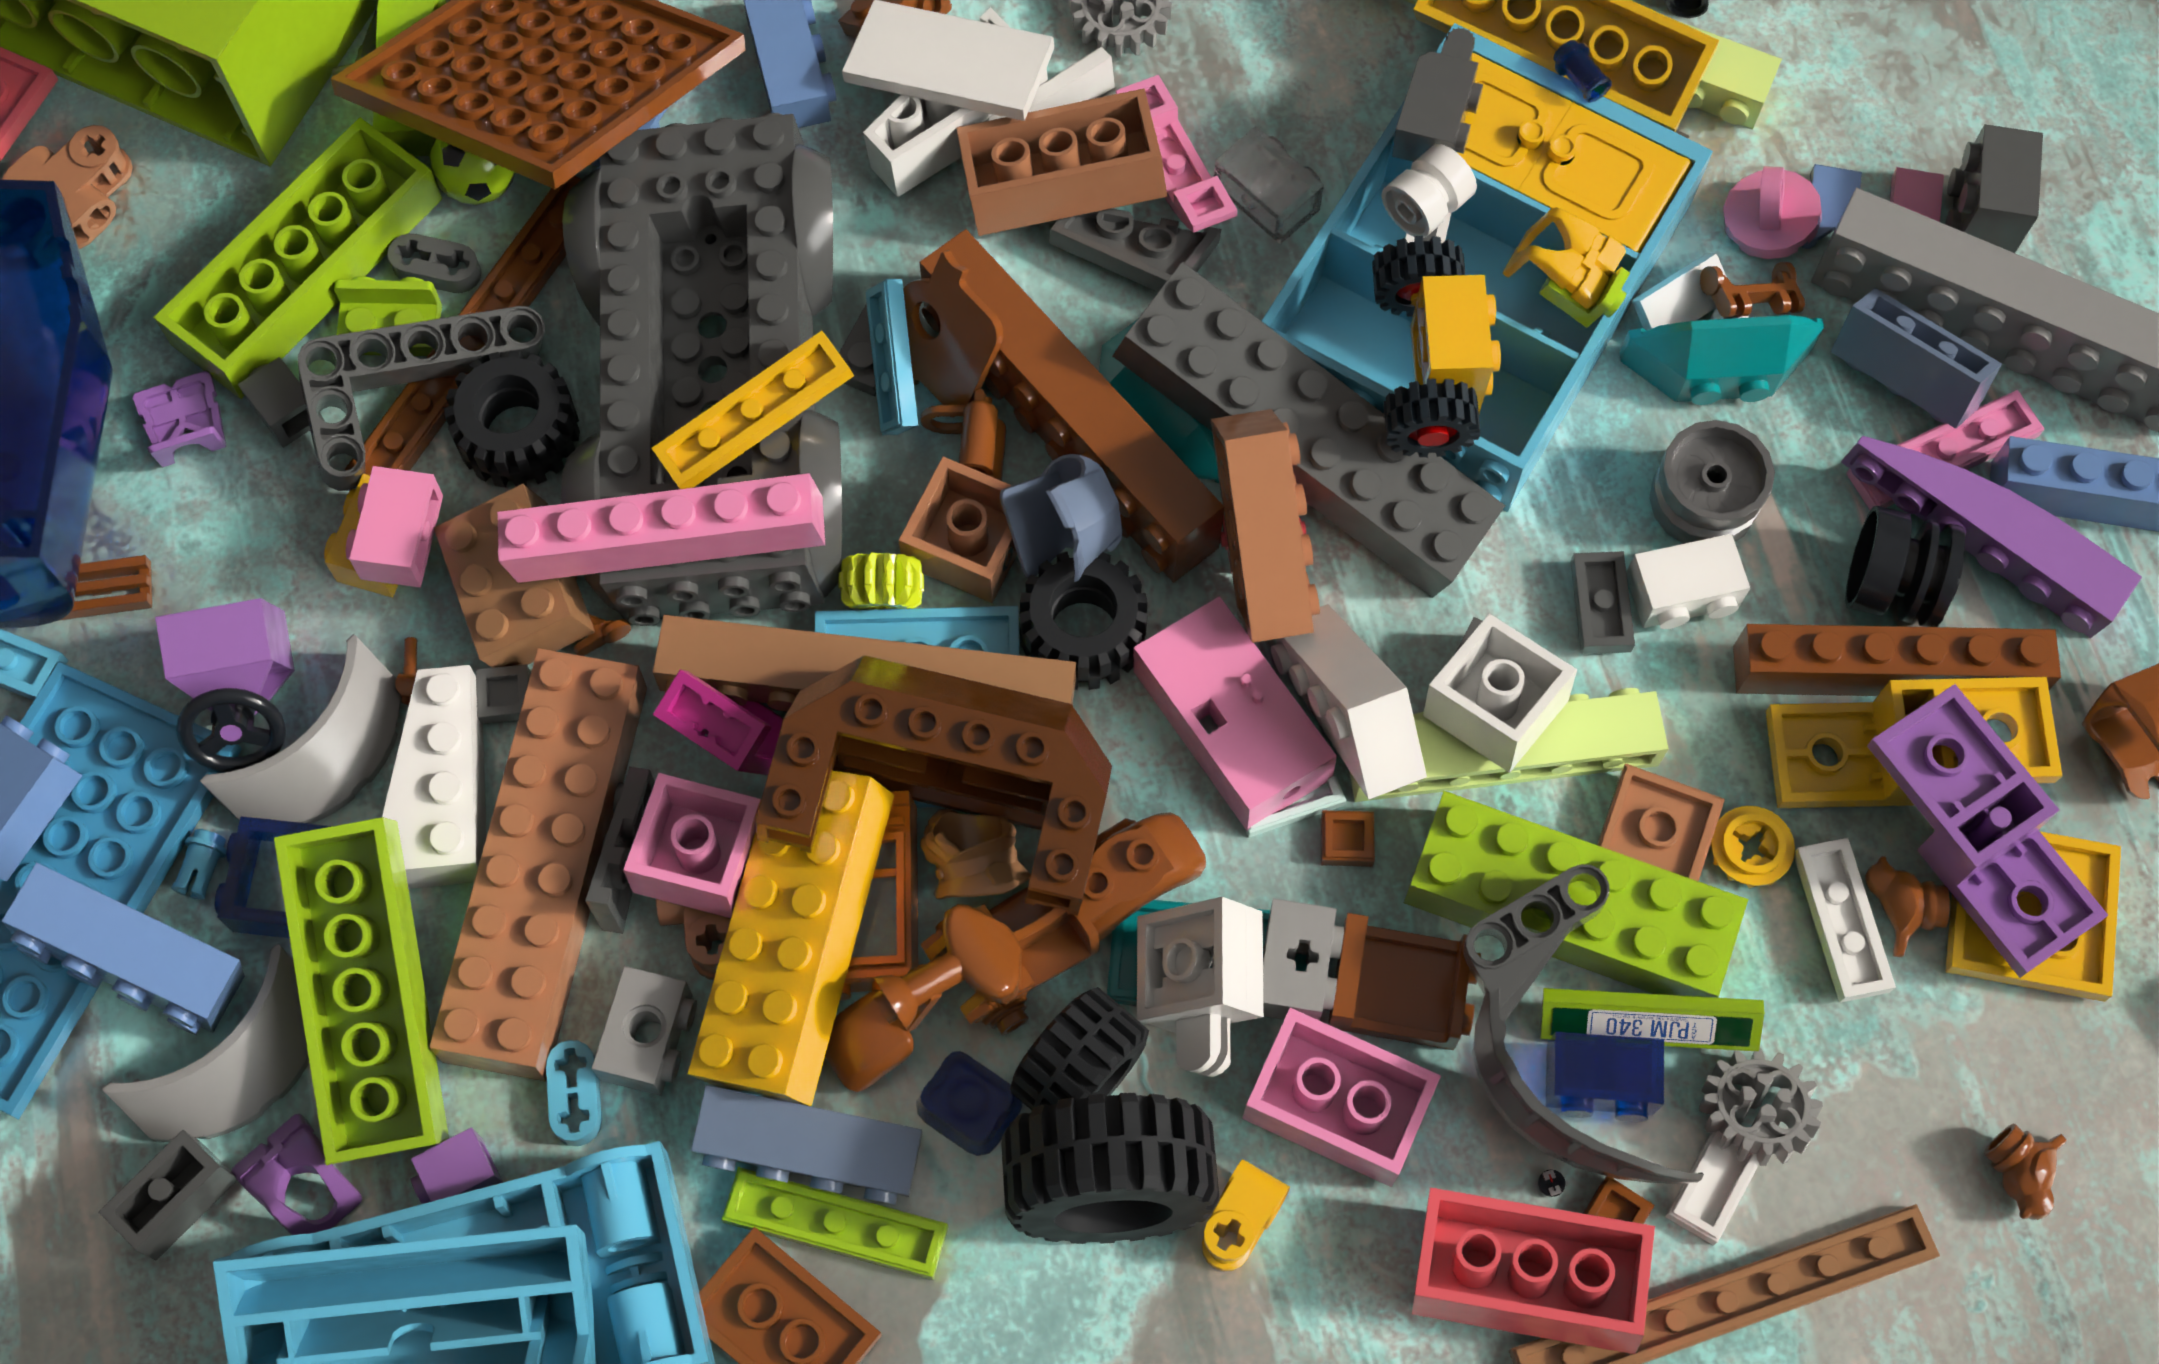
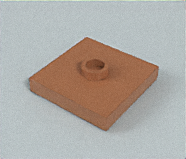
M1625 763L1621 770L1597 845L1699 881L1725 799Z

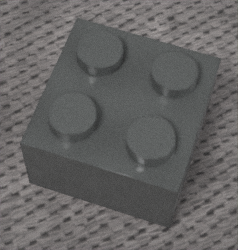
M1984 124L1975 142L1967 143L1960 168L1954 167L1951 171L1947 195L1954 197L1953 209L1949 210L1945 224L2015 253L2039 215L2043 133Z

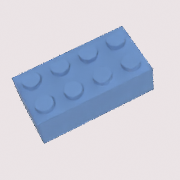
M37 862L2 920L3 924L12 934L10 941L18 946L17 950L44 964H47L52 956L62 961L61 965L68 969V975L92 987L97 988L101 980L113 985L112 990L118 993L117 998L143 1011H147L149 1006L153 1004L164 1010L163 1014L168 1017L167 1021L194 1035H197L200 1027L214 1033L245 977L239 959Z

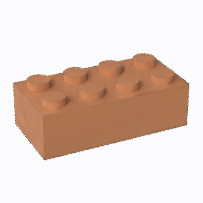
M1145 88L1028 112L1025 121L1005 117L956 128L979 236L1167 197L1162 156Z
M1272 409L1211 419L1238 617L1252 643L1314 633L1312 616L1320 614V605L1316 586L1309 583L1305 567L1313 565V551L1310 537L1308 534L1303 535L1299 516L1307 515V504L1303 485L1296 483L1292 465L1300 464V450L1296 433H1290L1287 422L1282 423Z

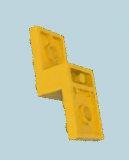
M2047 677L1890 680L1873 702L1770 704L1765 712L1777 808L1915 806L1867 745L1874 737L1954 684L1957 685L1986 722L1988 720H1999L2008 726L2011 732V740L2004 742L2005 745L2037 783H2056L2062 777ZM1817 744L1830 746L1837 754L1838 763L1834 766H1824L1817 762L1812 753L1813 746ZM1943 745L1933 747L1932 754L1939 765L1945 768H1955L1958 766L1957 755L1951 748Z

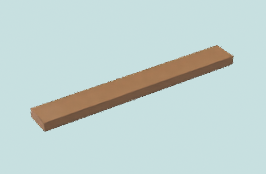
M1915 1204L1647 1300L1644 1336L1636 1354L1540 1338L1509 1350V1354L1513 1364H1645L1934 1260L1940 1254L1918 1205Z

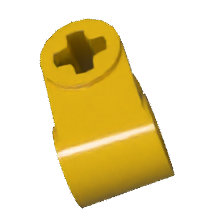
M1242 1159L1227 1182L1220 1196L1219 1203L1204 1229L1202 1254L1206 1262L1214 1269L1223 1272L1234 1271L1242 1267L1248 1260L1264 1230L1269 1228L1290 1190V1186ZM1228 1232H1232L1237 1235L1236 1244H1231L1226 1251L1218 1247L1219 1237L1224 1238Z

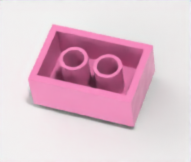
M1289 1008L1248 1099L1242 1119L1392 1187L1400 1174L1441 1075L1295 1009Z

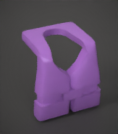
M207 371L177 379L172 387L162 384L136 392L132 397L139 416L146 422L143 426L152 443L151 446L147 447L148 452L162 468L175 464V450L185 445L200 444L210 451L226 447L220 405L215 401L217 392L212 375ZM186 430L193 431L191 433L184 434Z
M294 1114L267 1138V1145L259 1144L232 1167L231 1171L238 1182L291 1235L312 1234L331 1229L362 1201L360 1192L333 1164L326 1165L323 1146L319 1138L313 1133L314 1130L307 1119L301 1114ZM314 1173L321 1176L334 1198V1205L326 1216L318 1220H309L285 1205L286 1189L293 1175Z

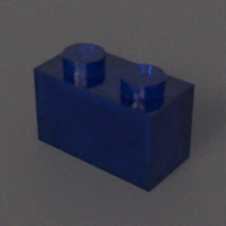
M1555 1032L1547 1043L1546 1107L1561 1108V1115L1572 1118L1592 1117L1594 1111L1615 1113L1616 1120L1643 1122L1648 1120V1115L1653 1116L1664 1105V1040Z

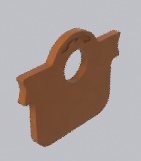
M950 250L940 254L930 279H918L908 283L903 288L914 386L921 382L943 405H967L974 401L976 390L981 389L1001 347L1004 334L998 316L967 285L966 277L969 269L958 263ZM922 302L929 303L939 316L940 332L937 338L929 335L921 324L919 309Z

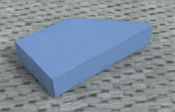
M1814 164L1810 173V182L1820 195L1822 220L1814 239L1809 244L1807 241L1802 248L1810 249L1820 239L1835 230L1856 187L1859 189L1861 187L1862 172Z

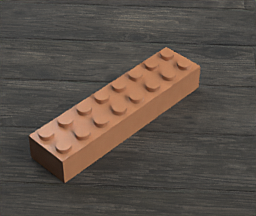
M537 649L429 1046L442 1063L547 1082V1057L557 1044L590 915V908L585 900L601 855L604 837L609 830L614 815L613 801L616 787L619 782H624L647 692V685L638 665Z

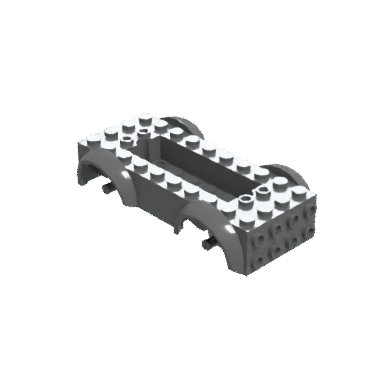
M768 113L757 118L738 120L720 118L709 123L690 125L672 123L661 128L637 129L600 157V166L587 174L569 190L564 202L562 220L568 265L581 299L593 319L600 326V431L587 438L567 457L562 472L561 504L678 490L679 487L656 456L652 447L699 416L705 407L710 404H716L813 337V316L817 315L832 302L833 203L831 163L829 157L804 146L793 114ZM717 315L726 320V329L720 336L709 339L700 335L699 326L705 318ZM722 365L727 368L726 375L717 382L708 383L702 380L704 372L711 366ZM813 404L695 486L702 487L810 473L823 498L825 546L583 575L586 581L605 604L617 611L623 619L638 626L655 625L660 619H663V615L708 619L711 614L731 613L735 616L748 617L754 616L760 610L780 608L787 612H801L809 609L810 605L824 604V598L837 586L839 572H841L842 478L838 422L816 412L815 404Z

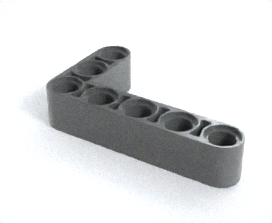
M516 306L321 337L304 344L298 354L299 380L322 480L330 488L338 491H348L356 488L362 474H365V447L352 392L459 375L460 372L470 373L472 370L469 364L477 359L482 364L490 361L488 354L499 352L501 358L508 357L510 350L521 351L523 359H527L531 353L538 356L545 333V323L541 315L527 306ZM515 328H524L529 330L534 338L526 343H520L513 340L508 332ZM466 336H476L484 342L485 346L477 351H470L462 347L459 341ZM416 344H427L436 353L430 358L419 359L414 357L409 349ZM367 352H377L386 361L380 366L368 367L359 361V357ZM326 360L331 362L335 369L327 375H316L308 367L314 361ZM337 407L346 416L337 423H327L318 414L324 408ZM347 454L356 460V465L350 470L338 471L333 469L328 462L335 455Z

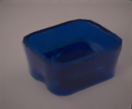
M955 1051L945 1058L922 1089L916 1101L917 1114L924 1123L966 1152L981 1156L989 1154L1000 1143L1010 1122H1013L1022 1109V1102L1010 1092L1011 1084L966 1053Z

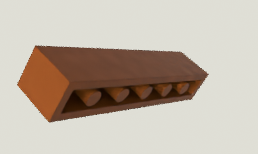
M1746 624L1733 646L1736 694L1878 696L1890 680L2047 677L2048 689L2050 690L2061 678L2056 629Z

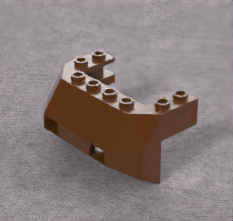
M863 655L801 690L785 715L755 821L757 841L766 843L774 841L799 847L800 851L811 853L832 772L839 771L870 776L890 792L909 791L915 801L974 815L1005 816L1008 822L1041 830L1025 904L1035 906L1037 903L1067 910V914L1078 916L1105 805L1112 765L1070 703Z

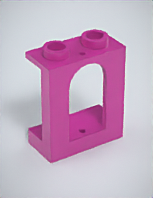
M682 669L677 673L653 713L655 717L736 771L768 775L784 719L760 702L747 701L746 705L740 706L689 671Z

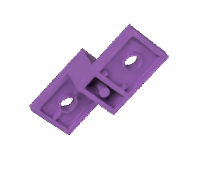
M1956 684L1874 737L1867 745L1935 830L1917 851L2019 978L2108 916L2106 911L2039 831L2042 826L2060 811L2059 808ZM1943 745L1951 748L1957 755L1958 766L1955 768H1945L1939 765L1933 757V747ZM2025 891L2034 894L2041 902V915L2031 916L2025 914L2017 904L2018 892Z

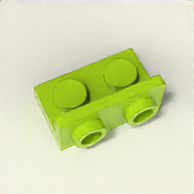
M366 276L354 277L351 280L335 281L334 291L340 301L336 335L441 318L442 303L434 284L430 281H424L416 277H405L400 281L375 280ZM416 344L409 349L413 356H428L433 350L427 344ZM367 352L363 354L382 356L377 352Z

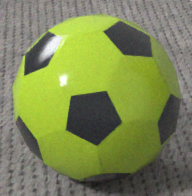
M436 138L433 141L429 156L431 171L437 185L448 197L466 204L481 205L494 201L503 195L513 183L515 172Z

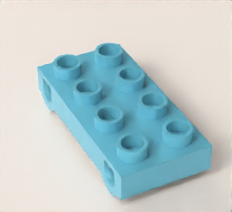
M660 1141L646 1145L622 1146L599 1151L556 1169L312 1234L290 1235L265 1240L246 1246L229 1256L214 1259V1261L576 1224L585 1233L593 1296L595 1363L715 1364L670 1158Z

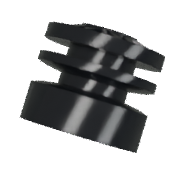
M1873 506L1860 531L1850 564L1845 593L1846 608L1883 616L1894 597H1898L1897 614L1899 621L1910 623L1917 615L1919 626L1938 627L1943 621L1950 603L1957 592L1962 575L1965 550V531L1963 526L1946 524L1940 532L1938 520L1926 519L1916 533L1915 538H1911L1912 519L1909 513L1881 506Z

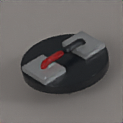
M1550 1169L1544 1171L1539 1176L1538 1186L1544 1195L1556 1197L1565 1189L1566 1182L1560 1172Z

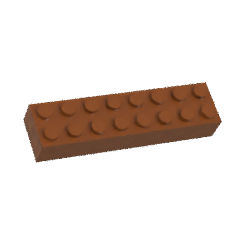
M967 229L919 262L921 279L931 278L940 254L947 250L952 252L958 263L969 269L966 277L967 285L998 316L1003 327V342L984 381L986 387L997 399L1001 400L1004 397L1014 408V415L1025 431L1030 434L1036 432L1046 443V451L1052 460L1067 454H1077L1090 458L1101 466L1119 502L1122 536L1124 538L1131 536L1142 548L1141 554L1145 562L1154 572L1160 574L1163 571L1175 583L1219 549L1224 515L1222 503ZM923 302L924 307L921 311L925 320L934 331L940 332V320L936 310L929 303Z

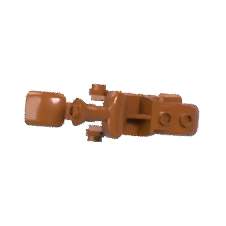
M1171 812L1152 815L1138 822L1125 818L1097 835L1078 916L1067 914V910L1037 903L1035 906L1025 904L1028 887L1015 893L990 910H988L985 904L977 908L956 904L945 912L944 919L935 927L936 932L920 944L930 962L910 969L903 977L893 975L874 977L881 990L869 992L836 1015L825 1054L826 1059L847 1089L858 1092L869 1088L909 1058L914 1049V1040L910 1032L917 1028L941 998L943 992L963 981L976 992L959 1007L969 1024L981 1022L985 1025H990L992 1029L997 1028L1001 1035L1011 1033L1029 1019L1025 1013L1028 991L1099 952V942L1130 915L1152 900L1200 877L1206 867V857L1203 850L1183 820Z

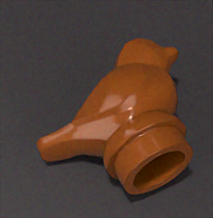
M1881 856L1878 862L1867 870L1865 883L1869 890L1879 899L1895 932L1894 957L1902 958L1904 956L1908 940L1918 928L1921 927L1924 930L1932 931L1934 927H1947L1950 898L1949 890L1945 885H1935L1933 881L1921 883L1914 874L1905 870L1894 869L1888 864L1885 856Z
M2011 1124L1989 1143L1983 1154L1992 1162L1991 1167L2002 1173L2003 1188L2010 1197L2017 1201L2020 1210L2019 1216L2022 1219L2039 1220L2048 1216L2054 1207L2051 1187L2056 1174L2057 1150L2066 1143L2067 1139L2060 1134L2046 1142H2034V1138L2029 1131L2023 1132L2016 1124Z

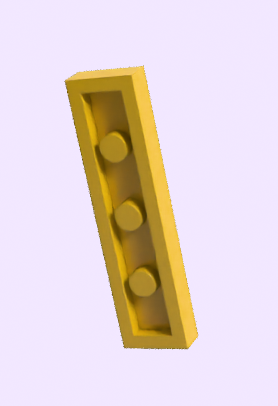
M821 330L652 447V450L679 489L694 488L854 377L850 367Z

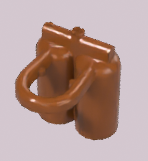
M976 390L974 401L967 405H936L926 408L921 413L920 422L924 428L940 434H961L960 464L1002 481L1007 432L1006 424L998 418V410L992 404V398L986 396L984 390ZM956 416H963V422L955 423L939 422L933 419L935 417L954 418Z

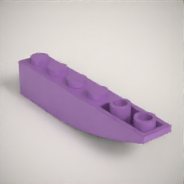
M1862 436L1841 460V463L1850 468L1857 479L1877 487L1891 497L1896 506L1904 512L1915 514L1923 521L1926 519L1938 520L1940 532L1946 524L1963 526L1965 531V550L1976 557L1978 563L1983 568L1993 573H1999L2016 585L2027 599L2043 604L2060 616L2062 622L2068 628L2084 633L2089 638H2092L2113 622L2142 579V576L2058 517L2013 491L1964 468L1912 449Z

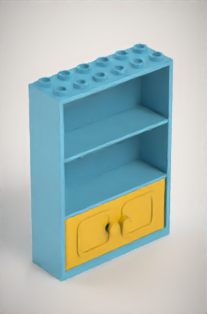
M1454 23L1449 32H1451L1453 28L1458 29L1459 27L1460 29H1463L1464 27ZM1469 31L1475 37L1471 60L1478 62L1475 83L1483 84V91L1476 114L1471 112L1466 114L1464 123L1471 124V130L1464 154H1458L1471 168L1476 179L1477 189L1470 199L1451 213L1446 240L1454 241V246L1459 245L1462 248L1465 274L1485 275L1486 293L1494 294L1496 321L1494 326H1490L1491 340H1498L1500 343L1501 363L1499 372H1493L1492 395H1485L1479 413V439L1474 440V444L1469 448L1462 446V451L1457 453L1447 450L1445 451L1446 456L1441 457L1505 505L1503 510L1508 512L1630 308L1631 300L1637 296L1690 207L1713 151ZM1446 37L1436 50V53H1441ZM1404 101L1261 320L1382 413H1384V401H1386V396L1389 393L1395 394L1394 389L1399 386L1409 389V383L1415 381L1410 328L1412 317H1407L1406 311H1403L1399 316L1391 314V309L1384 311L1380 308V304H1376L1372 260H1374V255L1377 251L1383 252V247L1387 244L1396 247L1397 240L1406 237V232L1389 216L1381 196L1383 189L1406 169L1410 170L1413 163L1412 161L1392 157L1395 131ZM1552 208H1561L1601 229L1600 234L1605 237L1612 236L1626 250L1615 272L1621 267L1630 272L1622 287V290L1627 295L1611 317L1607 318L1605 315H1602L1587 328L1539 294L1548 276L1530 260L1509 278L1502 274L1526 231ZM1554 222L1547 226L1530 244L1554 251L1565 250L1562 236Z

